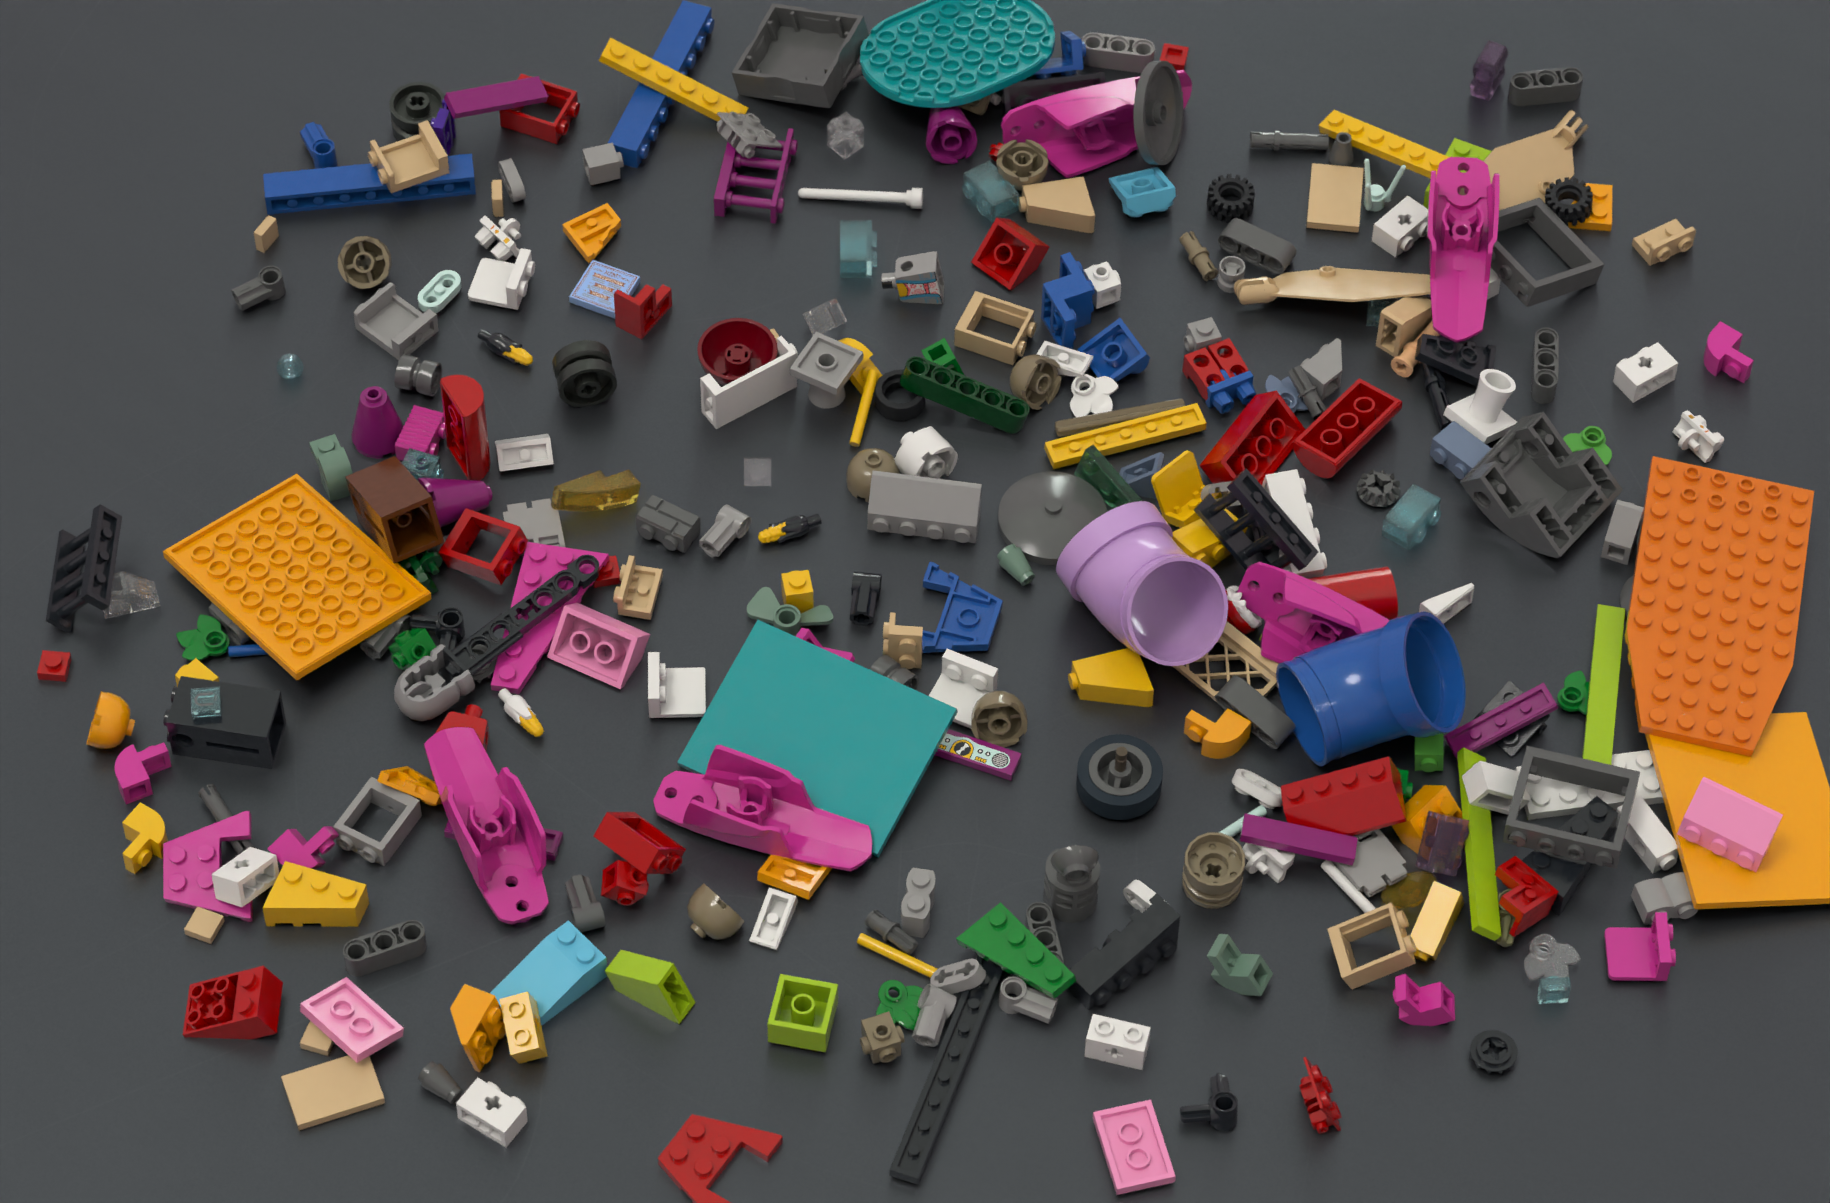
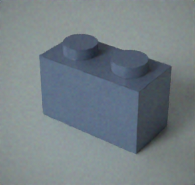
M1453 421L1432 438L1430 456L1438 464H1442L1453 472L1458 479L1462 480L1492 448Z

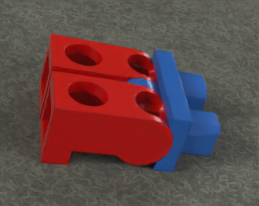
M1230 338L1209 345L1208 350L1204 347L1184 355L1182 372L1187 379H1192L1200 395L1206 400L1205 403L1209 409L1216 407L1221 414H1224L1233 408V399L1239 398L1242 404L1247 405L1256 395L1253 387L1254 376L1248 370ZM1224 348V352H1223V353H1220V354L1217 353L1218 350ZM1201 358L1200 362L1194 363L1195 359Z

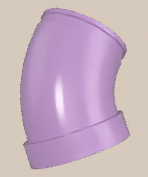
M1146 501L1121 505L1090 522L1071 539L1058 558L1056 573L1072 597L1079 602H1084L1096 619L1117 640L1135 653L1158 664L1167 666H1180L1192 663L1207 654L1222 635L1228 616V599L1225 587L1217 573L1210 566L1188 556L1172 539L1173 532L1171 527L1155 505Z

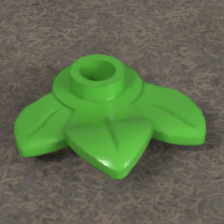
M1588 426L1581 433H1570L1563 437V440L1572 452L1593 447L1606 466L1611 461L1612 451L1605 444L1606 437L1599 427Z

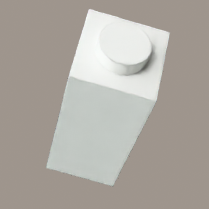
M1641 796L1634 799L1625 839L1652 873L1661 869L1668 870L1677 862L1679 853L1676 840ZM1622 806L1617 807L1616 810L1618 812L1616 827L1618 826Z

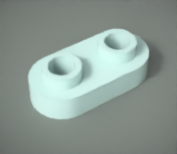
M453 270L439 272L419 292V308L423 312L428 309L435 313L440 312L460 292V275Z

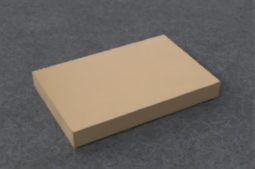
M1312 163L1306 228L1359 232L1364 168Z
M348 1055L281 1076L298 1130L385 1103L370 1056L357 1063Z

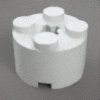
M929 426L915 433H906L901 439L902 445L894 458L902 474L939 479L944 473L947 476L950 475L957 463L958 454L952 445L932 426Z

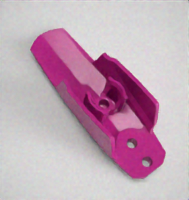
M1177 70L1185 108L1191 95L1192 81L1184 70ZM1140 76L1063 92L1014 108L1004 116L1001 123L1003 130L1002 141L1004 144L1012 140H1017V143H1026L1027 139L1039 143L1047 151L1048 163L1067 178L1124 158L1132 151L1138 149L1133 113L1135 92Z
M1449 157L1439 163L1437 176L1436 171H1431L1427 237L1430 241L1433 329L1454 342L1470 339L1483 330L1492 251L1498 235L1499 173H1494L1491 184L1488 165L1478 158ZM1461 188H1465V189H1464V193H1465L1466 195H1460V194H1459Z
M1262 562L1254 563L1247 568L1237 593H1242L1240 600L1246 601V608L1265 620L1261 637V655L1277 663L1290 661L1296 656L1327 644L1385 627L1390 621L1375 611L1323 585Z
M454 727L437 732L425 742V752L447 818L464 860L483 897L498 920L511 925L518 922L524 923L533 917L542 915L549 904L542 871L546 866V835L518 777L512 774L508 767L502 768L498 775L473 728ZM512 883L515 887H509L507 884ZM521 903V907L525 908L526 911L517 910L518 904Z
M722 745L715 746L705 774L674 771L663 778L653 800L656 814L674 824L723 842L770 855L846 871L857 869L872 856V837L868 825L816 808L807 793L803 781L795 778L788 770Z

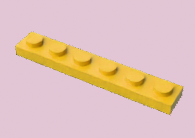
M611 37L599 59V62L717 122L721 120L717 115L718 112L746 114L748 107Z
M1333 110L1318 125L1319 131L1322 134H1328L1329 137L1336 139L1338 133L1346 132L1351 135L1353 147L1396 165H1405L1406 169L1430 179L1431 171H1436L1437 176L1439 163L1449 158L1446 155L1336 110Z
M1198 403L1048 441L1045 442L1044 449L1053 469L1203 431L1206 430L1207 423Z

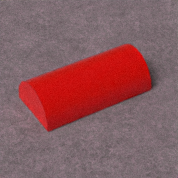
M446 376L440 379L447 447L468 480L480 481L486 476L491 465L484 392L481 385L469 376Z
M1359 378L1293 441V449L1297 458L1314 475L1321 478L1333 477L1401 411L1402 401Z
M1387 566L1307 578L1375 611L1387 619L1397 618L1398 616L1396 586L1392 572Z

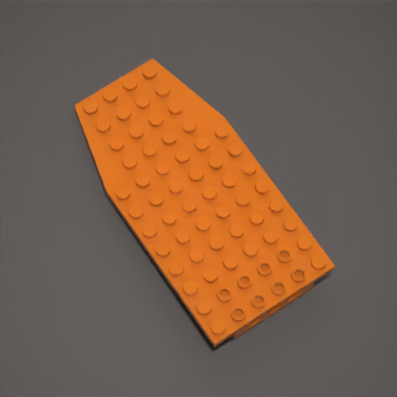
M1652 457L1625 630V642L1628 644V662L1631 665L1632 688L1635 691V708L1640 733L1752 756L1793 667L1814 491L1660 457Z

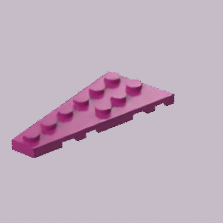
M527 542L511 608L558 572L566 570L567 566L582 555L594 556L599 561V569H601L609 561V554ZM584 564L579 568L580 572L584 574H590L595 569L591 564ZM563 580L558 584V587L568 590L574 584L570 580ZM589 586L585 589L581 587L577 595L526 632L523 638L498 656L491 682L492 690L501 691L506 688L510 693L520 694L536 670L537 663L544 653L546 654L550 649L564 606L573 603L580 604L581 598ZM541 596L537 599V603L541 606H547L552 602V599L548 596ZM519 614L518 620L521 618L527 620L528 614L526 616ZM506 629L503 638L509 635V631Z

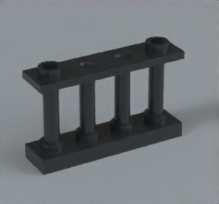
M1247 468L1240 472L1227 486L1230 491L1228 494L1216 501L1209 493L1194 509L1197 515L1245 570L1254 563L1262 562L1281 569L1292 563L1300 571L1318 553L1317 549ZM1238 500L1248 513L1234 522L1224 509ZM1256 521L1267 534L1252 542L1242 530ZM1274 542L1285 555L1270 563L1260 551Z
M100 504L93 509L91 527L77 537L63 529L59 531L46 622L69 633L72 630L74 612L88 603L102 611L110 606L122 522L121 515ZM88 543L87 550L83 552L84 545ZM85 565L84 572L80 574L81 567ZM82 587L81 595L76 597L77 590Z

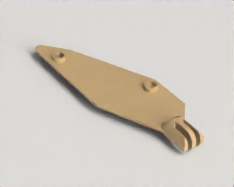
M1569 111L1554 129L1497 147L1486 157L1483 162L1488 165L1491 184L1494 173H1499L1500 176L1499 210L1536 198H1540L1545 203L1546 189L1549 188L1552 182L1556 184L1557 179H1561L1564 182L1565 177H1569L1570 180L1574 175L1572 146L1588 129V125L1585 124L1576 133L1574 132L1583 122L1580 117H1577L1566 126L1576 114L1574 111ZM1461 188L1460 195H1466L1464 193L1465 188Z
M1323 266L1317 270L1282 273L1273 279L1267 276L1240 279L1234 284L1235 294L1242 305L1269 303L1277 297L1359 302L1431 294L1430 275L1345 269L1332 266Z

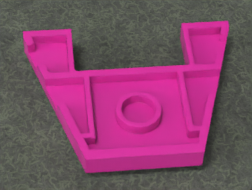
M250 811L241 812L163 843V898L165 902L196 909L198 906L222 916L228 917L229 915L241 918L243 921H253L252 901L243 907H239L216 899L212 880V873L222 867V841L252 839Z

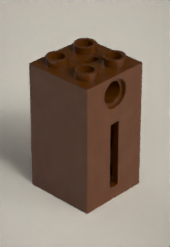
M396 456L345 476L358 522L394 564L444 543L432 496Z

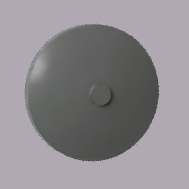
M1152 61L1148 63L1140 75L1135 92L1133 113L1135 138L1141 156L1150 165L1168 164L1178 149L1182 135L1184 118L1182 87L1175 68L1167 61Z
M1039 472L1018 480L1005 492L998 509V527L1001 537L1007 546L1015 544L1016 547H1020L1027 560L1037 564L1057 565L1060 554L1071 539L1090 522L1106 513L1107 508L1100 493L1087 481L1063 472Z

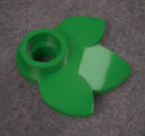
M199 615L197 629L176 633L178 642L185 648L182 658L193 661L195 658L200 661L208 656L222 655L230 646L229 637L221 631L220 622L208 615Z
M1582 671L1573 672L1565 678L1564 688L1559 691L1557 702L1566 711H1580L1586 715L1589 682H1586Z
M897 980L884 982L878 991L880 1005L876 1015L890 1012L894 1025L897 1022L902 1027L914 1031L920 1012L918 999L923 989L915 985L905 986ZM896 990L898 997H890L888 991Z

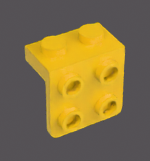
M1186 450L1151 478L1162 516L1167 523L1179 528L1201 519L1194 509L1202 501L1201 491L1205 487L1194 453ZM1221 492L1212 493L1215 499L1222 498Z

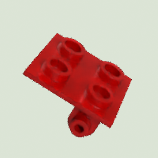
M1303 1057L1309 1076L1300 1080L1299 1088L1305 1100V1106L1308 1107L1307 1112L1312 1127L1318 1133L1327 1132L1329 1130L1328 1127L1334 1125L1340 1131L1338 1119L1342 1118L1336 1102L1331 1101L1329 1094L1333 1093L1330 1081L1327 1076L1323 1077L1317 1064L1313 1066L1306 1057Z

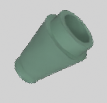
M1010 544L997 555L999 565L1020 582L1022 586L1027 585L1035 578V574L1020 547Z

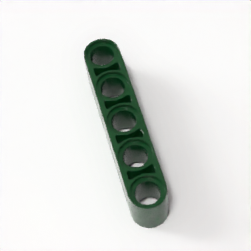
M913 356L909 358L900 377L901 386L907 391L1008 433L1020 432L1029 414V405L1024 400L922 357Z

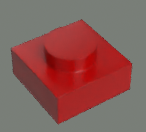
M1164 43L1159 61L1171 63L1176 71L1185 70L1189 47Z
M616 555L609 556V561L605 567L602 566L599 577L593 583L594 588L621 584Z
M42 650L37 671L38 680L66 682L72 660L70 652Z

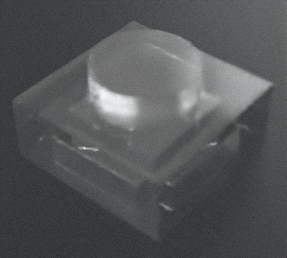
M744 457V486H771L772 458Z

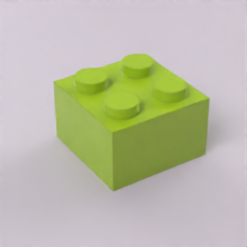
M780 974L767 1023L768 1042L826 1053L838 1005V984Z

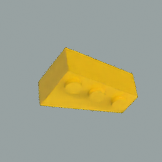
M1224 509L1234 522L1238 520L1229 510ZM1202 519L1173 531L1172 539L1188 556L1204 562L1211 568L1231 554ZM1246 527L1242 531L1246 533L1248 527Z
M285 861L263 905L266 926H275V923H293L294 927H303V923L321 924V927H358L369 905L367 886L363 883Z

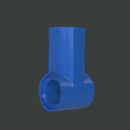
M314 122L305 124V127L300 131V136L313 158L315 169L337 167L334 142L328 139L321 124H315Z

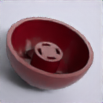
M746 318L725 319L713 324L702 334L698 342V358L705 373L710 374L718 384L725 386L776 359L777 342L772 332L757 321Z

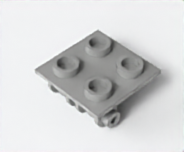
M717 113L721 118L716 124L717 131L728 143H731V146L742 157L752 158L755 154L754 149L756 146L782 148V145L775 139V134L765 129L760 124V119L754 114Z

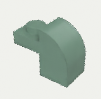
M333 434L309 442L310 450L320 470L322 485L330 502L350 496L345 476L353 474L344 447L340 446L336 435Z
M1219 934L1207 955L1214 966V970L1211 973L1213 979L1221 986L1241 995L1261 996L1273 975V972L1260 954H1241L1229 934Z

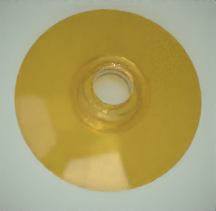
M1426 871L1407 873L1406 878L1391 886H1386V889L1381 894L1382 901L1385 905L1392 903L1396 909L1416 907L1426 900L1433 882H1437L1436 877Z

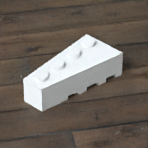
M1297 469L1265 475L1262 487L1318 551L1317 555L1302 570L1298 571L1292 563L1283 569L1305 578L1322 576L1324 569L1327 568V560L1324 552L1320 553L1318 546L1320 535L1317 527L1313 528L1311 521L1313 519V510L1311 504L1306 503L1304 479L1299 478ZM1279 550L1280 558L1281 556L1285 555L1281 550Z

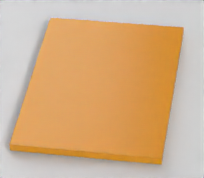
M298 474L291 476L163 551L164 558L296 680L301 679L432 599L431 592L400 564H394L374 541Z
M1807 712L1771 713L1751 757L1645 734L1694 910L1830 904V787ZM1703 776L1783 814L1770 847L1757 872L1741 867L1739 864L1677 835L1683 817Z

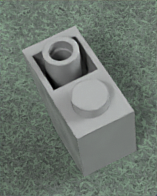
M1338 338L1330 344L1323 345L1316 355L1305 359L1300 365L1312 385L1317 386L1315 390L1322 401L1340 387L1342 352L1341 340Z
M1617 499L1604 540L1601 557L1628 565L1637 541L1644 507Z

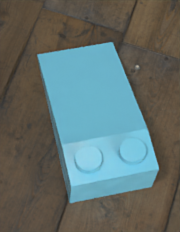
M568 920L545 937L489 994L495 995L500 1005L499 999L528 991L537 1001L542 1026L607 977L605 973L607 958Z

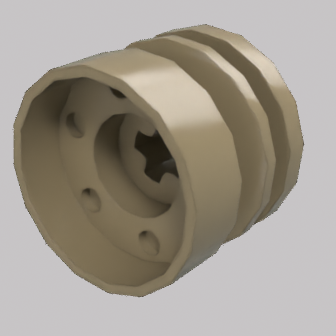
M1215 832L1199 835L1189 843L1184 857L1182 887L1186 896L1192 902L1204 908L1218 909L1231 904L1238 897L1242 889L1245 869V853L1241 845L1231 836Z

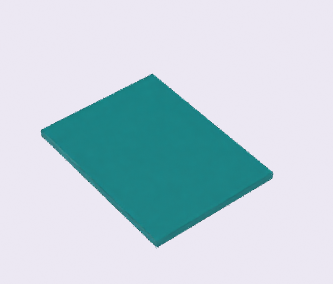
M757 620L677 763L680 767L693 773L705 774L715 746L722 745L788 770L795 778L803 781L807 793L816 808L868 825L872 837V855L879 858L958 711L957 708Z

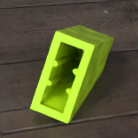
M620 950L605 970L616 991L675 1023L680 1024L696 1003L674 963Z

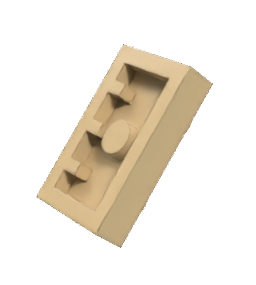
M1674 219L1633 238L1632 246L1651 266L1657 262L1666 261L1670 256L1679 252L1689 250L1693 246L1696 230L1693 226L1685 229L1677 219Z

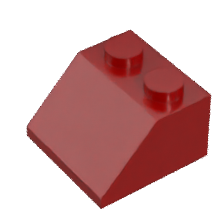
M996 217L971 263L1009 290H1013L1038 269L1050 247L1011 219Z

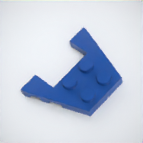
M929 562L923 579V587L949 594L936 632L923 630L922 653L945 652L946 649L955 652L988 651L1003 607V600L974 584L969 586L960 581L959 576L952 572L948 574L940 570L939 565Z

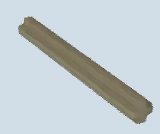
M1182 398L1060 420L1055 422V432L1058 437L1083 433L1183 407L1185 403Z

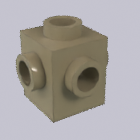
M890 1012L861 1020L862 1037L860 1038V1044L863 1053L870 1055L873 1064L890 1062L901 1055V1043H905L904 1035L900 1026L895 1027Z

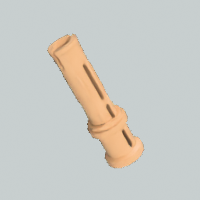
M1432 321L1413 342H1409L1403 347V352L1400 356L1394 357L1391 361L1392 369L1399 376L1409 377L1413 373L1415 365L1421 363L1415 359L1417 341L1422 334L1440 335L1433 329Z

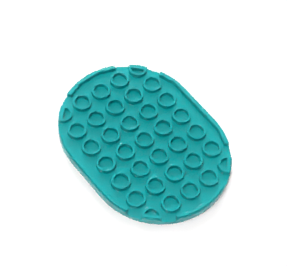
M927 0L894 14L873 27L871 34L863 40L861 45L860 67L867 82L876 91L894 101L927 108L964 105L1002 90L1038 72L1053 54L1055 47L1054 25L1049 15L1031 0Z

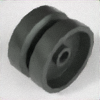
M412 82L399 87L392 94L389 101L393 135L398 141L418 135V123L428 120L431 124L432 118L437 117L445 96L438 87L431 83Z
M582 340L570 343L561 348L552 360L560 398L571 406L587 407L599 404L613 395L617 388V379L612 367L610 352L600 342Z

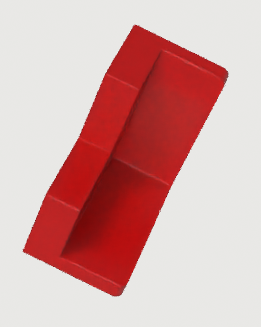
M646 284L635 297L618 289L614 292L616 326L641 340L672 306V290L664 284L656 292L655 288Z
M1517 856L1498 866L1494 875L1505 886L1512 889L1501 897L1499 905L1516 918L1509 932L1510 935L1515 937L1548 916L1559 891Z

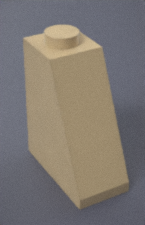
M1084 177L1022 186V196L1018 197L1020 212L1025 213L1027 222L1094 233L1095 213Z
M1423 295L1408 296L1384 308L1380 313L1376 346L1393 357L1400 356L1403 352V347L1407 343L1413 342L1432 321L1431 299Z

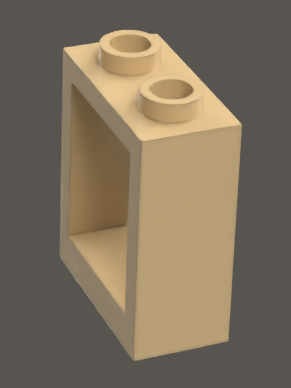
M975 291L955 327L954 346L1014 365L1018 356H1023L1028 337L1032 338L1036 331L1037 323L1034 322V310ZM984 316L1020 328L1012 345L974 332L981 317Z
M1392 903L1327 929L1341 977L1351 989L1416 964L1413 952L1417 951L1411 935H1407L1405 929L1409 927L1407 917L1403 910L1398 911ZM1393 925L1400 950L1357 967L1350 942Z

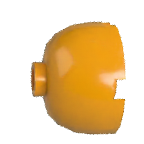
M100 692L88 734L87 745L98 749H111L121 744L125 735L131 736L135 720L130 719V707L120 696L109 692Z

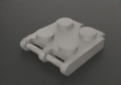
M550 498L531 501L532 508H527L526 502L507 505V511L503 512V520L520 526L528 542L565 547L557 504H551Z
M1380 829L1353 836L1358 838L1353 866L1333 862L1359 892H1364L1369 898L1386 889V882L1391 886L1407 877L1406 861ZM1370 834L1372 835L1371 837L1367 838L1366 840H1364V841H1362V842H1359V840L1363 839L1364 837H1366V836H1368V835H1370Z

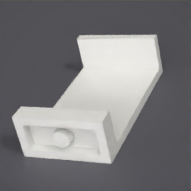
M782 336L778 337L776 359L723 387H720L710 374L701 377V410L711 424L718 429L796 388L797 378L790 375V367L798 357L795 346L792 343L788 344Z

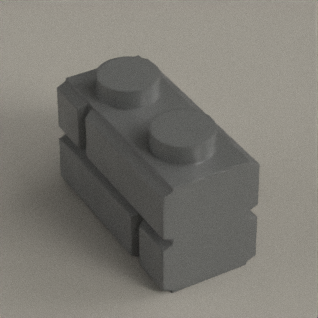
M654 495L648 499L645 507H642L636 517L637 531L643 538L648 540L653 538L671 551L678 550L685 553L701 531L699 516Z

